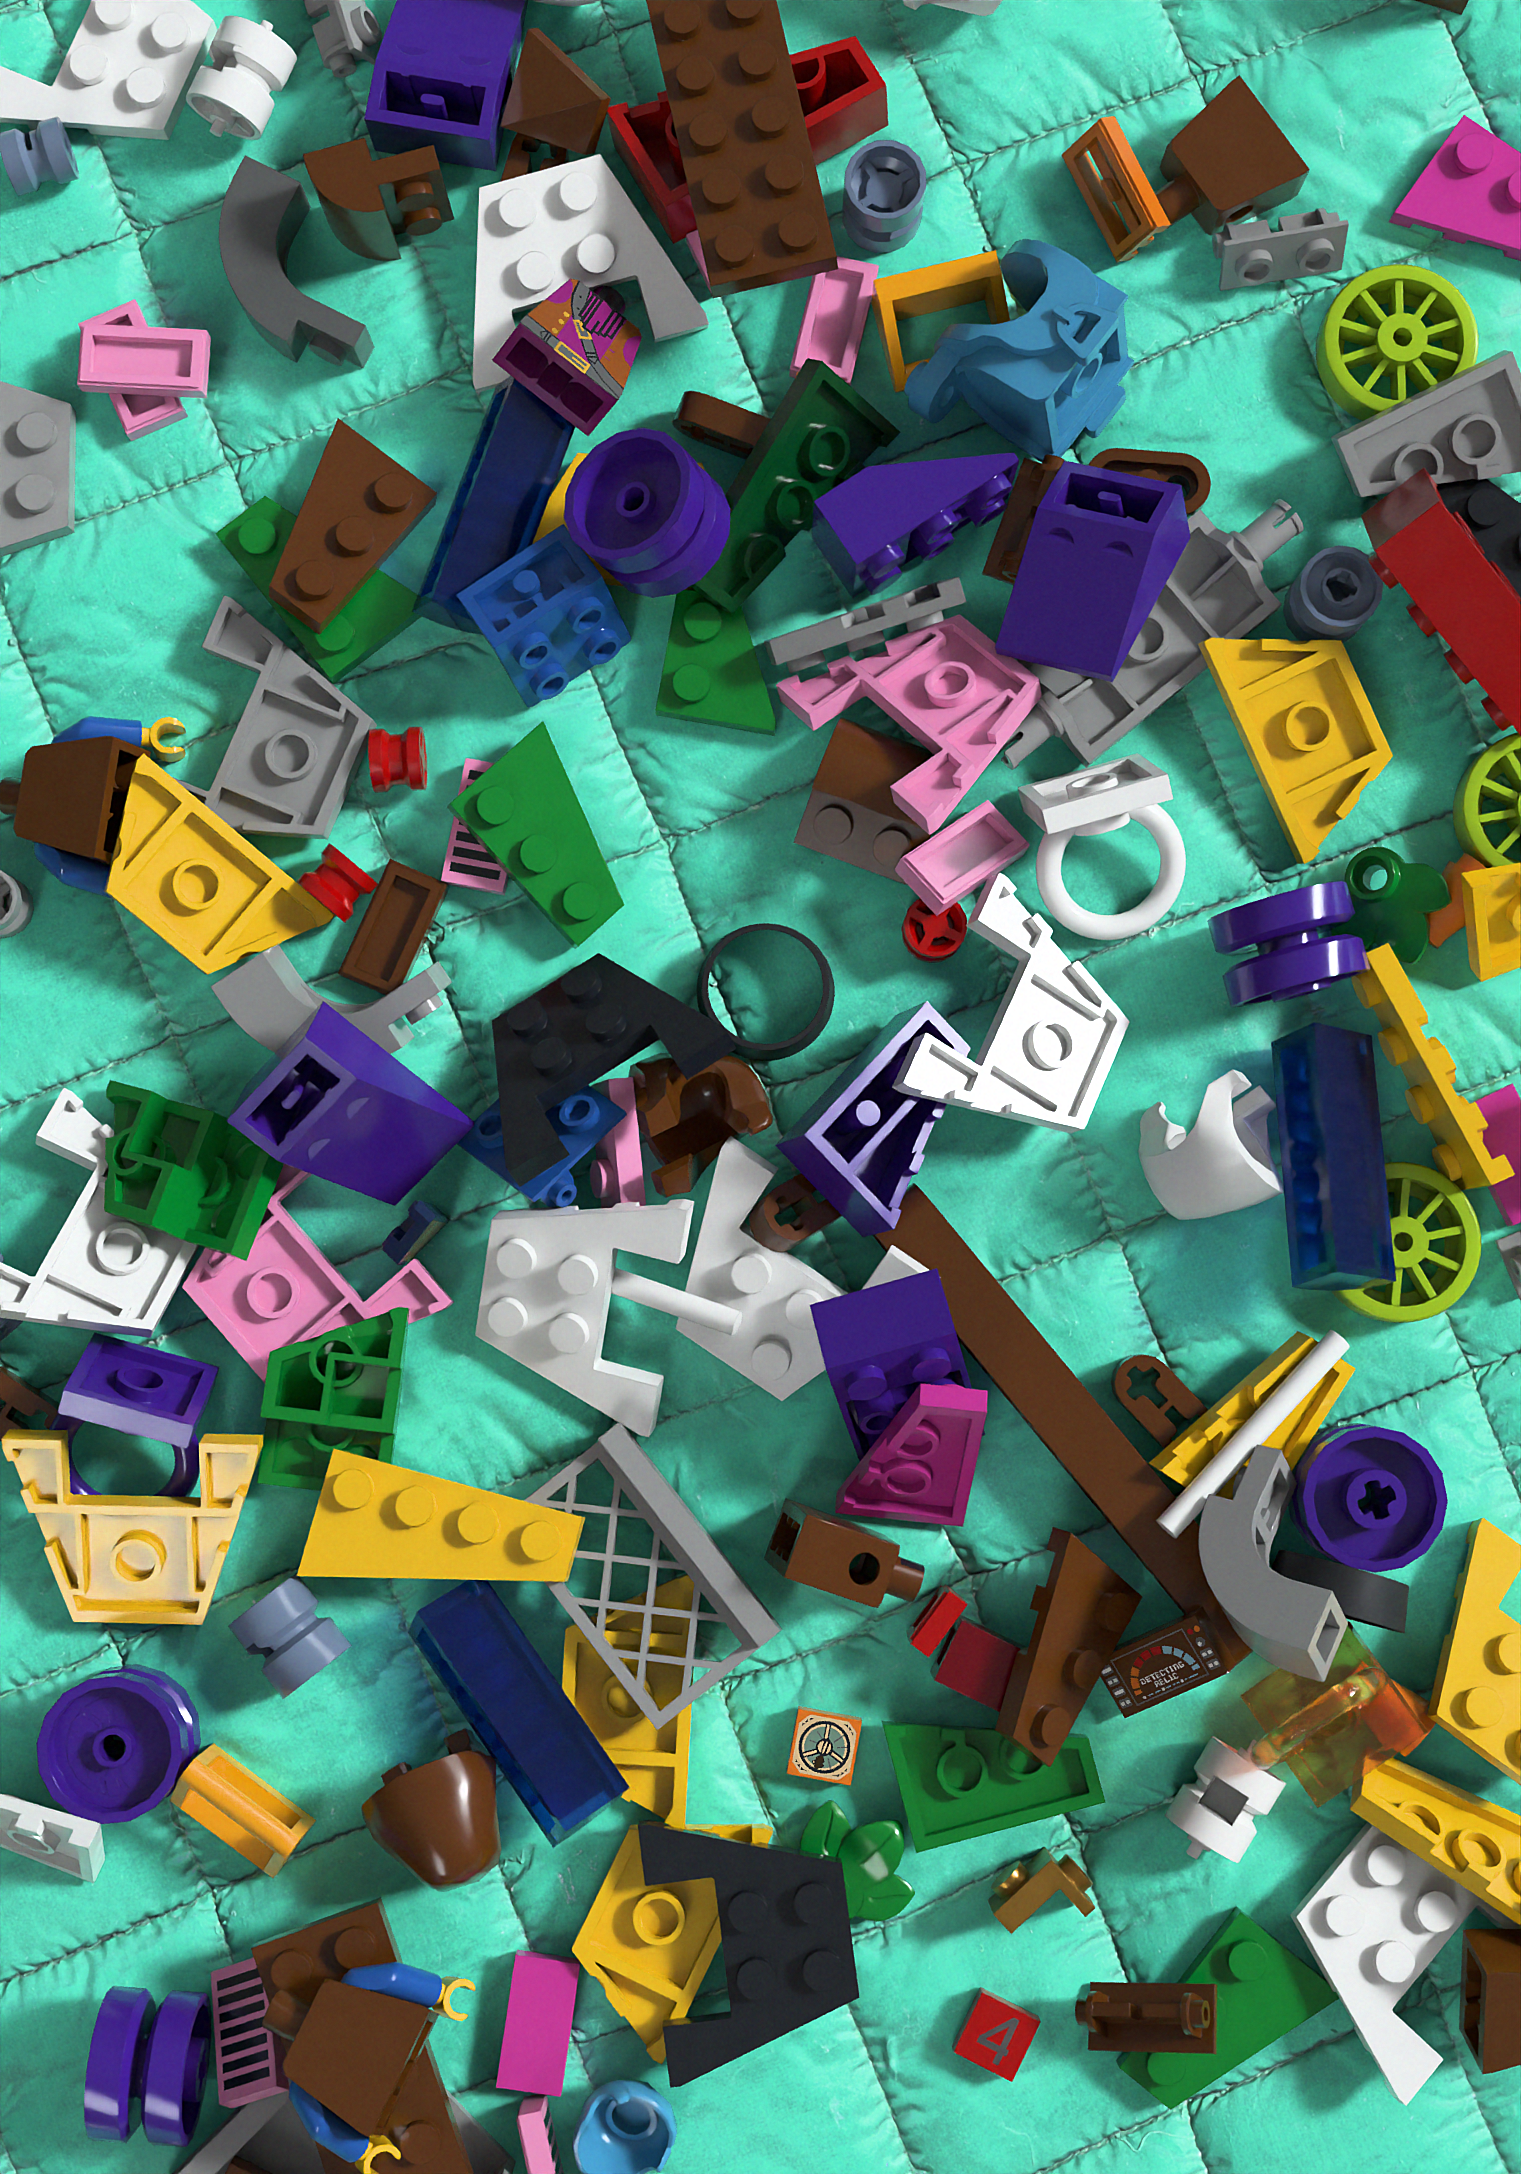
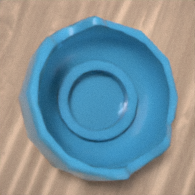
M616 2080L599 2087L586 2099L575 2126L572 2149L577 2168L583 2174H645L651 2170L660 2172L671 2154V2147L674 2145L677 2135V2123L672 2106L648 2082Z

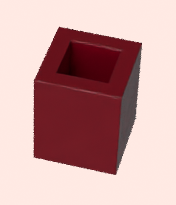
M960 1615L950 1628L930 1673L934 1681L1000 1712L1016 1654L1026 1646Z

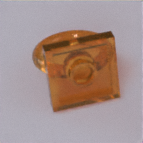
M1348 1621L1324 1682L1279 1668L1241 1695V1698L1266 1733L1251 1749L1250 1759L1252 1763L1261 1770H1268L1285 1761L1317 1808L1325 1805L1429 1733L1350 1621Z

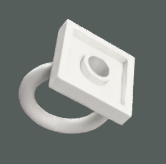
M1136 753L1018 787L1023 812L1045 831L1036 858V879L1045 906L1058 922L1072 932L1087 938L1117 940L1131 937L1147 930L1168 912L1183 884L1186 855L1183 840L1176 824L1168 813L1158 805V803L1173 799L1169 777L1166 772ZM1130 819L1139 822L1152 834L1160 852L1159 876L1150 894L1136 907L1116 915H1099L1080 907L1067 893L1061 876L1063 853L1072 836H1091L1113 831L1129 823Z

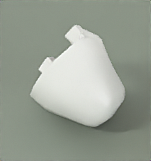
M1232 1069L1208 1085L1195 1126L1187 1137L1184 1127L1175 1125L1167 1119L1164 1114L1166 1106L1163 1102H1157L1147 1109L1141 1118V1139L1138 1153L1145 1177L1154 1195L1165 1210L1178 1220L1201 1219L1234 1212L1283 1193V1183L1270 1152L1266 1120L1269 1112L1278 1106L1259 1085L1233 1104L1232 1111L1231 1099L1252 1086L1242 1072Z

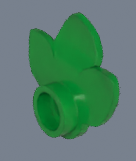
M1385 847L1367 848L1352 858L1345 872L1344 882L1347 883L1355 914L1344 925L1332 929L1331 935L1350 934L1360 937L1363 940L1365 950L1374 943L1378 947L1389 943L1398 961L1416 964L1423 956L1429 943L1430 925L1426 914L1441 910L1452 902L1448 885L1443 876L1427 864L1405 863L1400 855ZM1379 870H1386L1387 881L1385 885L1378 890H1372L1370 886L1372 875Z
M828 1800L812 1814L803 1829L800 1850L842 1859L849 1920L856 1916L879 1922L899 1914L915 1895L911 1885L902 1877L894 1874L904 1852L902 1823L899 1820H879L860 1825L852 1830L844 1812L833 1800Z

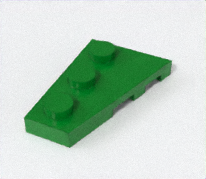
M544 721L536 726L447 806L452 814L574 949L579 947L625 905Z
M1236 1906L1177 1981V1983L1217 1985L1216 2054L1122 2052L1116 2062L1121 2070L1171 2110L1338 2000L1339 1996L1336 1992L1332 1991L1324 1977Z

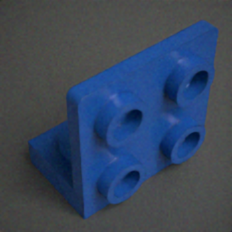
M564 524L456 594L468 615L496 653L518 694L528 708L535 706L542 700L557 696L566 688L569 682L593 666L610 661L622 647L631 641V636L602 575L582 548L571 539L570 533Z

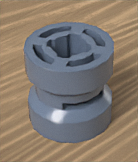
M59 117L40 121L36 130L29 131L28 133H23L18 129L0 133L1 157L11 184L18 196L38 191L42 182L54 180L59 184H64L80 179L71 143Z

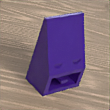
M397 0L375 60L364 118L374 150L397 155L434 145L438 162L496 171L504 128L500 127L514 79L528 0Z
M1015 453L868 466L814 501L812 539L852 599L867 589L871 595H875L895 583L902 576L899 568L919 555L923 561H928L945 551L955 541L952 534L973 522L975 527L979 528L999 516L1007 508L1005 500L1008 499L1009 493L1013 489L1012 483L1019 459Z
M1064 460L1037 508L995 645L996 654L1113 682L1191 538L1182 485Z
M324 1001L246 1084L226 1120L277 1161L393 1206L475 1124L472 1119Z
M937 1268L810 1305L825 1368L859 1462L921 1383L931 1385L955 1384L972 1389Z

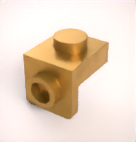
M1045 1847L1025 1866L1020 1861H1016L1007 1867L993 1882L991 1889L995 1894L988 1899L994 1916L1011 1934L1059 1889L1085 1917L1095 1909L1090 1897L1085 1892L1093 1885L1089 1877L1068 1854H1065L1057 1861Z

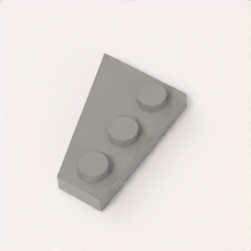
M1503 350L1332 436V442L1354 495L1365 497L1391 493L1423 467L1436 484L1468 479L1481 480L1501 477L1502 474L1521 472V372L1513 352Z
M959 577L940 580L765 640L764 644L771 665H779L786 662L789 672L792 673L826 661L822 651L824 649L846 642L850 653L885 641L882 632L884 629L906 623L908 632H912L944 621L941 610L967 601Z

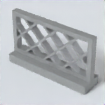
M617 1423L600 1436L597 1443L524 1501L550 1508L565 1509V1512L574 1514L575 1510L610 1515L606 1553L576 1550L575 1554L576 1558L604 1561L600 1600L574 1597L565 1585V1582H544L658 1730L783 1629L627 1428ZM598 1460H600L614 1479L611 1507L575 1503L578 1476ZM568 1485L566 1502L549 1500ZM622 1490L637 1510L620 1509ZM619 1516L644 1518L654 1530L651 1559L614 1555ZM662 1542L678 1562L660 1560ZM613 1562L650 1566L645 1605L609 1601ZM659 1567L685 1570L692 1579L694 1591L691 1611L654 1606ZM702 1594L718 1614L700 1612ZM581 1605L599 1607L597 1625ZM608 1609L644 1613L640 1652L614 1649L606 1639L604 1634ZM653 1614L690 1618L686 1657L648 1653ZM698 1620L725 1622L742 1645L721 1662L695 1659ZM622 1658L639 1660L637 1678ZM647 1661L685 1665L682 1693L662 1710L644 1688ZM693 1666L711 1668L708 1673L691 1686Z

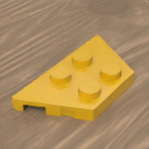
M1215 637L1206 639L1198 643V646L1297 864L1310 862L1319 853L1318 847L1337 822L1344 820L1357 804L1364 787L1368 782L1377 778L1393 757L1342 640H1242Z
M143 753L135 761L104 892L201 972L208 975L236 963L240 959L264 951L282 943V941L312 928L320 927L332 920L335 915L149 757Z
M686 1573L657 1586L654 1606L691 1611L694 1582ZM647 1591L622 1601V1603L645 1605ZM616 1609L607 1610L604 1636L614 1649L640 1652L644 1613ZM598 1612L590 1616L596 1625ZM653 1614L648 1653L686 1657L690 1618ZM572 1623L568 1625L565 1629L558 1761L583 1776H591L605 1784L607 1790L630 1802L632 1800L665 1819L664 1823L671 1827L685 1829L692 1703L657 1730L577 1624ZM622 1658L637 1678L639 1660ZM647 1661L644 1688L661 1710L682 1693L685 1665ZM694 1666L692 1671L691 1686L693 1685Z
M764 1823L685 1824L684 1829L694 1832L697 1829L720 1834V1837L759 1844V1842L768 1844L773 1834V1828ZM630 1825L571 1948L589 1975L595 1976L605 1989L607 1999L621 2017L625 2016L646 2044V2051L651 2058L660 2064H663L666 2057L663 2021L684 2018L722 1940L714 1878L645 1886L638 1825Z

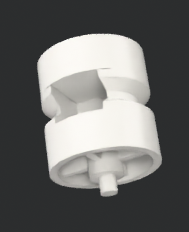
M225 16L208 51L214 63L212 66L201 65L186 95L187 103L196 113L212 124L210 132L215 136L221 137L225 131L247 140L260 139L275 106L269 94L271 91H282L297 61L295 52L284 40L271 32L273 25L266 20H262L259 25L242 17Z
M1212 1736L1194 1765V1770L1198 1776L1197 1782L1195 1784H1183L1167 1810L1165 1816L1188 1833L1187 1838L1192 1842L1186 1853L1191 1857L1198 1859L1203 1849L1208 1852L1212 1849L1227 1859L1239 1863L1257 1833L1252 1821L1255 1815H1268L1285 1787L1286 1783L1261 1766L1264 1761L1258 1757L1265 1746L1254 1739L1247 1750L1241 1747L1237 1751Z

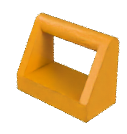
M996 250L873 280L871 305L895 393L904 391L909 375L922 361L929 362L931 359L904 364L896 321L985 300L991 324L1010 321L1003 277Z
M214 1743L195 1757L180 1776L170 1798V1801L272 1878L278 1874L316 1822V1819Z

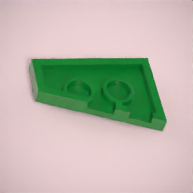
M264 496L219 530L216 535L333 684L432 609L427 600L378 569L320 635L269 597L270 583L297 516Z
M882 1721L916 1853L1106 1803L1090 1742L1086 1734L1069 1733L1051 1767H1048L1030 1759L998 1733L995 1728Z

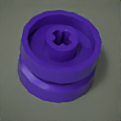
M642 427L614 434L596 445L577 466L565 493L564 520L571 539L631 593L656 598L678 594L700 581L719 560L730 533L731 509L722 487L697 464L681 445L665 432Z
M1346 882L1323 883L1273 895L1224 911L1207 921L1216 952L1229 956L1256 951L1259 953V956L1233 965L1223 975L1231 1007H1242L1270 1000L1276 1003L1328 989L1332 987L1331 984L1349 979L1370 970L1362 938L1350 934L1321 939L1318 934L1344 925L1355 914Z
M1361 1423L1329 1427L1312 1438L1292 1470L1297 1485L1288 1504L1290 1519L1307 1544L1327 1558L1345 1566L1374 1573L1403 1568L1425 1554L1443 1528L1448 1504L1443 1473L1429 1451L1403 1432ZM1364 1484H1367L1371 1490V1498L1365 1506L1360 1507L1357 1500L1366 1496Z
M139 1664L110 1667L63 1693L45 1715L36 1743L39 1774L51 1797L72 1815L100 1824L131 1821L155 1808L165 1798L170 1796L182 1773L193 1759L197 1757L201 1744L199 1715L187 1691L165 1672ZM113 1735H117L123 1739L126 1747L125 1753L123 1742L119 1740H113Z
M112 1986L106 1992L95 2023L86 2071L84 2123L88 2138L94 2141L127 2143L142 2121L143 2131L148 2142L151 2144L175 2147L188 2146L193 2139L199 2121L209 2068L212 2012L210 1999L206 1993L172 1990L156 2011L155 2001L146 1988Z

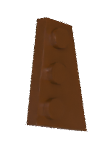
M338 418L270 583L269 597L320 635L436 505L437 492Z
M1055 1527L1052 1528L1046 1549L1055 1552L1046 1587L1036 1585L1030 1609L1038 1611L1029 1647L1021 1649L1016 1654L995 1728L998 1733L1030 1759L1048 1767H1051L1142 1599V1596L1076 1536L1071 1532Z

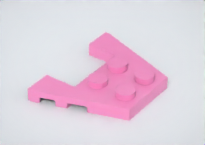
M960 614L886 641L887 651L857 662L848 655L827 663L828 673L801 683L798 675H794L776 684L780 701L813 731L861 698L867 696L934 754L933 757L890 786L894 804L929 835L938 830L1042 697L1039 678L1014 658L996 654V643Z
M287 1164L283 1165L247 1261L205 1248L182 1286L264 1383L266 1381L269 1354L273 1350L299 1341L309 1340L323 1335L325 1332L345 1325H352L397 1307L410 1309L409 1325L445 1310L454 1303L453 1299L420 1261L415 1258L364 1301L281 1205V1201L312 1175Z

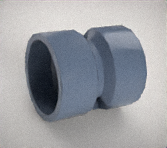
M876 140L862 146L848 163L844 179L843 224L848 236L861 248L874 253H890L905 247L917 233L922 219L926 191V170L920 157L909 146L894 140Z
M1338 545L1321 550L1308 561L1286 593L1283 608L1287 627L1298 640H1342V643H1345L1373 615L1382 598L1383 581L1370 565L1367 559L1370 556L1354 547Z
M297 1573L263 1597L228 1626L249 1655L263 1654L266 1658L261 1671L282 1699L286 1698L352 1646L331 1617L318 1618L314 1612L319 1601L300 1576H297Z

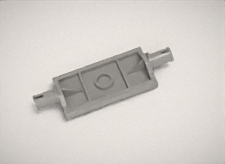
M1278 499L1272 503L1268 510L1240 533L1231 531L1227 534L1217 529L1201 510H1198L1188 519L1191 538L1113 682L1017 659L1020 664L1039 678L1042 697L996 755L1014 740H1019L1004 752L1005 756L1001 758V761L1013 770L1018 766V763L1054 735L1063 740L1086 768L1208 668L1198 643L1212 637L1243 639L1279 609L1282 604L1267 588L1260 572L1263 571V562L1294 536L1303 532L1304 526L1298 514L1295 512L1279 527L1274 528L1286 517L1284 514L1292 508L1284 500Z

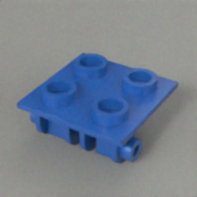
M589 1085L549 1109L545 1114L570 1155L519 1187L505 1166L498 1098L474 1121V1127L457 1145L533 1203L540 1198L549 1207H566L574 1201L577 1188L574 1185V1179L569 1169L627 1115L625 1110Z

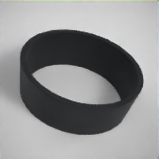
M761 923L745 926L731 932L711 949L699 972L696 989L697 1003L701 1014L722 1025L710 1003L708 993L709 975L718 954L738 936L757 930H775L789 934L802 942L817 960L823 979L821 1004L811 1023L796 1036L773 1044L749 1042L735 1036L726 1029L737 1048L732 1051L733 1053L752 1060L772 1061L797 1054L816 1040L831 1016L834 1005L835 986L827 959L817 945L808 937L787 926Z
M1286 1550L1278 1551L1271 1569L1286 1578L1333 1591L1346 1619L1405 1633L1408 1585L1320 1558Z

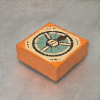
M798 1706L787 1774L851 1786L862 1718Z

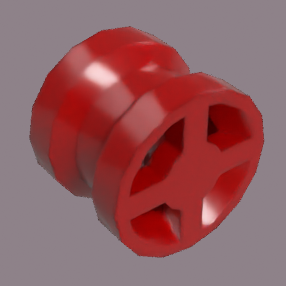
M408 727L403 734L392 735L384 729H370L368 756L373 791L375 793L388 792L394 785H407L413 791L426 790L427 754L423 728Z
M329 843L321 852L322 862L313 872H304L296 882L346 923L353 915L354 902L360 895L371 894L378 884Z
M919 898L907 910L901 928L902 941L908 952L916 959L927 963L942 962L952 957L961 947L967 932V917L961 905L957 902L936 916Z

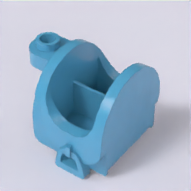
M1022 239L1016 241L1002 258L1001 271L1011 293L1028 313L1015 320L1000 324L961 323L948 326L934 345L935 354L929 362L922 361L909 375L904 393L909 397L908 405L910 410L933 424L941 421L962 397L969 407L994 431L1042 462L1047 454L1061 458L1082 430L1091 438H1096L1100 435L1126 400L1125 389L1118 386V384L1133 366L1134 360L1128 357L1123 305L1127 301L1128 295L1094 275L1089 267L1067 252L1039 240Z

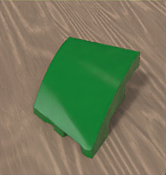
M110 1080L106 1089V1098L114 1104V1136L105 1140V1160L108 1163L109 1172L105 1181L104 1211L177 1239L247 1261L284 1163L277 1161L228 1123L226 1117L214 1111L172 1101L153 1091Z
M397 1307L352 1325H345L325 1332L323 1335L303 1342L299 1341L270 1352L260 1417L266 1418V1426L257 1483L321 1491L333 1449L393 1464L405 1363L409 1308Z

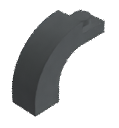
M245 155L226 192L219 222V244L224 270L245 314L258 333L273 348L296 363L307 343L310 342L308 345L310 350L332 364L341 366L344 360H347L364 368L374 349L366 325L304 295L288 280L287 259L289 250L311 208L301 183Z

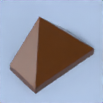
M539 28L528 29L500 127L584 155L595 154L611 97Z

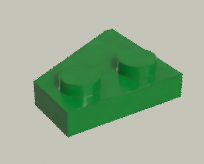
M683 590L676 594L655 709L656 716L775 736L776 719L741 605L734 613L718 609L696 591Z

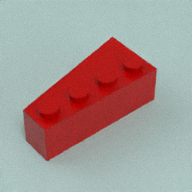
M856 36L789 55L815 166L889 125L886 83ZM665 90L657 93L658 100L631 108L628 107L627 102L610 106L607 110V118L616 151L670 240L675 244L686 238V234L697 230L668 96Z
M1423 467L1361 515L1375 551L1367 559L1389 589L1400 583L1414 600L1406 606V609L1423 633L1430 637L1438 631L1448 643L1451 649L1443 655L1462 682L1467 685L1473 679H1476L1486 691L1488 696L1481 700V703L1495 724L1502 731L1513 726L1521 736V597L1496 562L1494 563L1492 560L1488 562L1483 554L1485 552L1459 513L1457 511L1452 514L1449 512L1436 488L1438 485Z

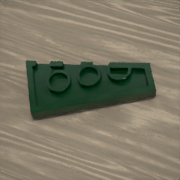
M806 359L725 495L731 509L728 539L719 560L700 581L690 586L718 609L734 613L786 557L784 548L801 530L809 532L812 529L814 501L865 469L864 461L877 447L887 448L900 434V431L823 361Z

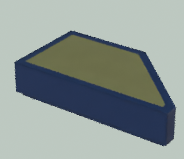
M421 1200L415 1201L408 1209L409 1217L399 1227L397 1226L392 1230L382 1243V1250L397 1265L406 1266L450 1221L434 1204Z

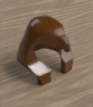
M659 1053L630 1066L628 1077H633L638 1126L653 1155L662 1165L661 1168L651 1172V1177L656 1192L665 1198L674 1194L690 1192L705 1169L719 1156L720 1149L730 1136L740 1140L747 1134L752 1136L767 1129L773 1122L769 1098L761 1082L749 1065L738 1058L726 1055L686 1080L669 1053Z
M466 1728L443 1739L450 1754L449 1756L426 1763L413 1770L410 1764L402 1762L382 1774L381 1777L385 1786L376 1791L361 1807L363 1819L373 1839L385 1852L423 1884L439 1892H447L479 1882L499 1863L502 1850L496 1801V1762L494 1757L475 1739L473 1732Z

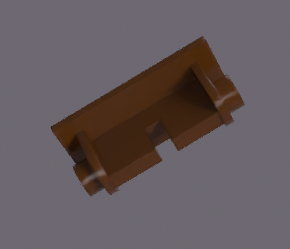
M1049 454L1044 456L1042 463L1027 458L1023 459L982 575L1014 586L1037 508L1063 464L1064 459Z
M1090 1982V1992L1087 1998H1078L1076 2001V2021L1078 2025L1087 2026L1089 2029V2051L1216 2054V1984Z

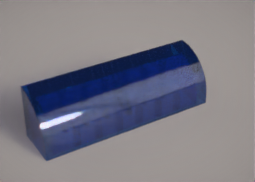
M509 376L495 387L412 612L441 625L482 635V633L468 615L456 594L533 544L575 430L573 424L512 376Z
M1314 1022L1271 1042L1292 1287L1307 1290L1339 1291L1370 1288L1396 1282L1372 1035Z
M467 1580L416 1612L408 1634L489 1754L495 1759L496 1764L553 1848L600 1815L630 1788L488 1580Z

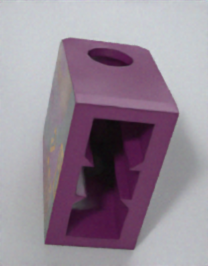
M569 279L521 320L492 361L585 435L589 436L621 397L642 335L639 328L622 316L626 306L623 297L618 291L608 286H600L592 291L579 280Z

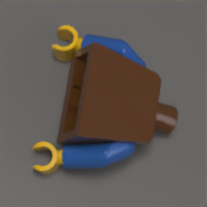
M85 717L55 735L51 744L32 746L25 753L22 777H6L0 782V811L7 815H15L13 829L16 836L34 842L36 859L60 882L71 887L112 898L104 890L134 763L141 754L144 753L150 758L151 753L140 747H152L155 755L162 761L178 762L185 757V749L175 746L164 747L159 743V739L162 735L170 732L185 734V727L179 720L172 717L159 719L151 728L142 727L141 721Z
M390 1962L354 1967L343 1976L340 1982L326 1978L313 2003L283 1988L280 1989L268 2006L262 2027L293 2042L280 2071L292 2080L289 2086V2099L311 2139L349 2163L355 2162L356 2167L362 2174H379L370 2168V2163L373 2157L380 2152H390L396 2159L400 2160V2151L382 2133L438 2016L463 2021L468 2017L467 2014L452 2010L449 2002L452 1991L457 1987L475 1991L474 1983L468 1979L452 1976L440 1978L439 1975L401 1962Z

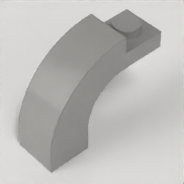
M278 944L260 953L210 987L234 1021L249 1036L275 1053L324 1001L391 1054L405 1046L415 1037L402 1019V1016L405 1015L410 1024L413 1025L442 1006L443 1002L437 993L450 985L452 981L438 961L378 1000L357 1005L342 1004L324 998L312 990L300 977Z
M1257 1444L1248 1466L1242 1467L1236 1475L1233 1485V1500L1208 1494L1199 1528V1553L1202 1568L1216 1599L1233 1629L1244 1643L1266 1661L1283 1670L1324 1682L1348 1622L1333 1591L1286 1578L1269 1567L1271 1545L1297 1482L1281 1450Z

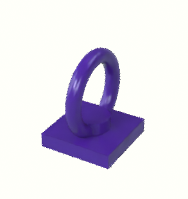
M94 1333L63 1389L58 1414L49 1430H68L71 1493L103 1495L90 1487L82 1479L72 1458L74 1437L82 1424L89 1421L113 1428L125 1434L143 1436L171 1444L175 1456L174 1471L166 1486L151 1496L189 1497L197 1484L200 1474L199 1442L195 1431L213 1392L219 1367Z

